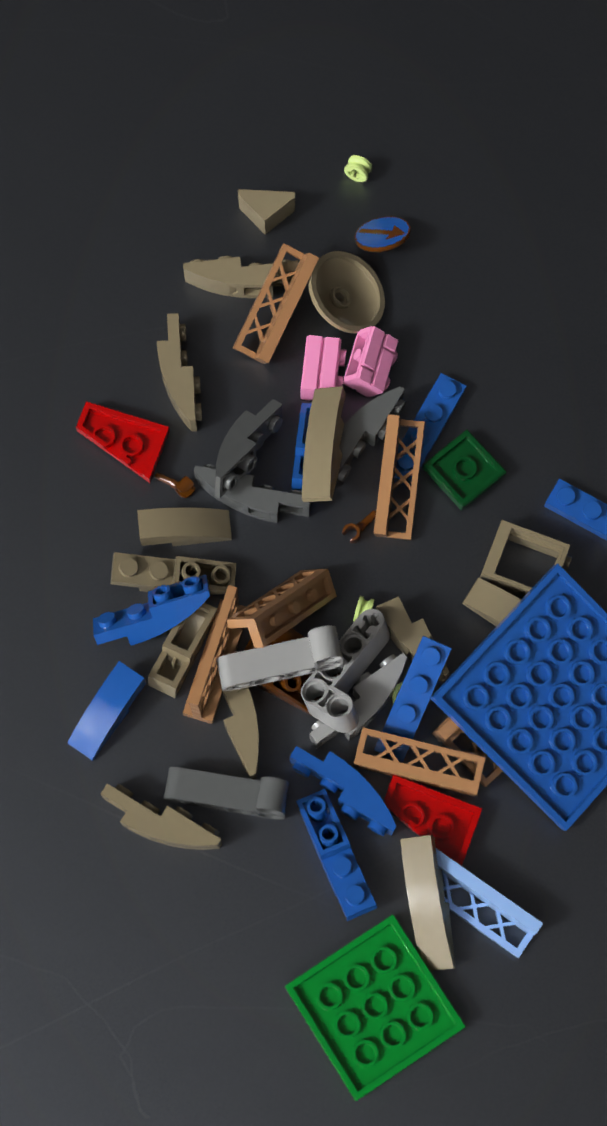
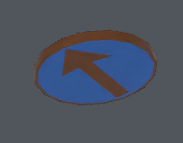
M394 216L380 217L360 226L356 230L354 237L357 246L361 249L381 253L403 244L409 238L411 228L409 223L402 218Z

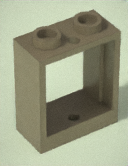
M501 520L480 579L523 599L532 587L494 574L506 541H512L556 558L554 565L559 564L566 572L572 556L567 555L570 545Z

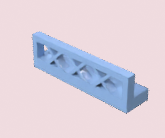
M436 849L438 869L442 870L443 888L447 896L445 902L449 903V910L519 958L543 923ZM448 878L456 884L449 886ZM463 888L469 892L471 905L456 906L452 903L450 890ZM474 897H476L483 903L475 904ZM489 906L495 911L498 924L485 926L480 923L476 908ZM472 909L473 917L466 913L465 910ZM501 916L510 922L502 923ZM516 925L526 932L517 948L506 941L503 927ZM499 928L500 936L490 929Z

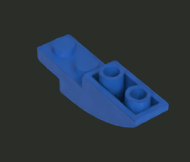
M207 575L192 576L182 582L158 586L154 590L148 591L147 603L133 604L129 608L116 612H106L99 617L93 618V635L97 645L127 636L132 646L175 627L193 614L210 597Z
M295 747L290 755V763L294 764L292 767L294 771L307 778L310 774L321 780L319 784L332 793H336L337 790L342 792L337 804L342 807L340 811L353 820H357L358 817L369 823L367 827L378 835L384 836L385 833L393 835L396 824L390 811L372 785L356 769L331 751H329L323 762L303 749Z
M320 790L297 800V806L347 921L377 909L376 902L352 852L350 842L326 790Z

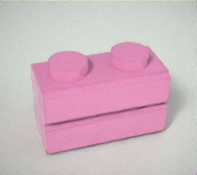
M376 326L361 329L357 333L343 384L351 389H356L358 393L365 397L376 396L386 391L390 384V378L388 377L390 368L398 356L396 352L398 340L389 334H385L384 331Z
M307 336L300 399L312 401L315 389L343 386L344 376H338L339 366L345 367L346 349H341L342 340L340 338Z

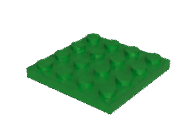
M391 915L284 986L355 1101L466 1027L394 915Z

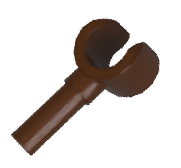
M160 472L155 474V479L174 488L182 498L189 497L196 490L194 482L187 476L177 482L175 479Z
M373 510L357 524L350 523L345 525L342 530L343 536L350 530H356L357 534L350 542H359L361 531L375 519L376 511Z

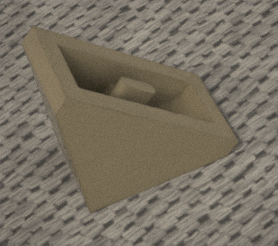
M238 189L239 209L265 235L295 211V192Z

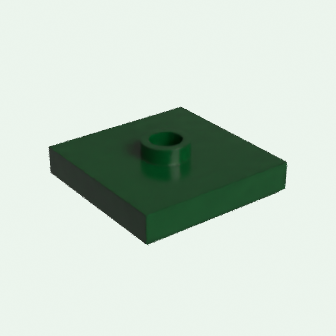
M468 429L424 463L422 467L461 511L503 478L507 472Z

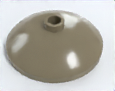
M333 251L319 258L308 280L310 297L319 314L330 325L347 333H358L361 329L375 326L384 313L385 295L381 282L373 269L361 258L348 252Z

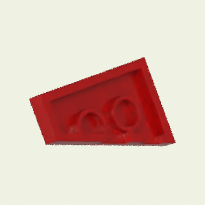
M87 401L76 425L77 432L149 483L152 480L170 432L168 426Z
M393 775L383 801L390 813L417 835L435 836L436 849L462 866L482 808Z

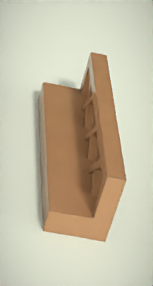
M285 243L282 244L235 341L233 349L262 364L269 363L319 257L311 253L303 254ZM286 253L300 260L296 270L285 274L282 260ZM278 269H279V272H280V275H281V276L275 277V275H276V273H277V271H278ZM293 275L288 284L286 277ZM282 279L285 293L283 297L273 300L269 287L273 281ZM266 295L268 302L262 304ZM280 301L277 309H275L274 303ZM269 305L273 315L270 323L260 326L256 314L259 308ZM254 321L256 328L250 329L251 324ZM267 328V330H266V332H265V334H264V336H263V333H262V330H261V329ZM257 331L260 339L256 352L242 346L246 335Z
M388 414L374 535L376 537L412 539L425 428L424 421L404 420L399 415ZM401 427L418 428L417 439L406 447L400 440ZM400 444L404 450L398 454V446ZM416 446L414 457L410 450ZM407 453L413 460L414 466L410 472L402 476L396 468V463L398 459ZM395 473H396V474L399 476L400 480H398V481L394 484ZM410 476H412L411 486L406 481ZM404 483L410 490V498L399 506L393 498V490ZM393 503L397 509L391 513V505ZM407 505H409V508H408V516H407L406 513L402 510V509H404ZM399 512L407 520L406 533L388 531L390 519Z
M329 569L300 570L228 618L229 628H248L254 648L266 647L337 597Z
M362 727L353 767L389 776L396 775L409 781L475 797L478 793L485 757ZM367 736L380 739L386 750L377 756L364 754L363 750ZM386 741L394 742L397 744H395L392 747H389ZM401 745L411 746L417 758L407 764L401 763L392 751ZM417 748L427 750V752L420 755ZM433 752L441 754L448 764L438 772L430 770L423 758ZM389 753L393 760L384 759L382 757ZM448 756L455 757V758H459V759H457L456 761H454V762L451 763V761H450V759L448 758ZM463 760L477 763L474 779L461 778L454 766ZM420 761L423 768L413 766V764ZM448 769H451L454 776L445 774L443 772L447 771Z

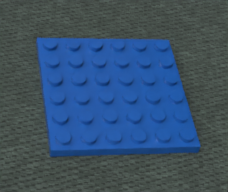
M555 564L430 699L561 830L567 831L607 786V613L559 564Z

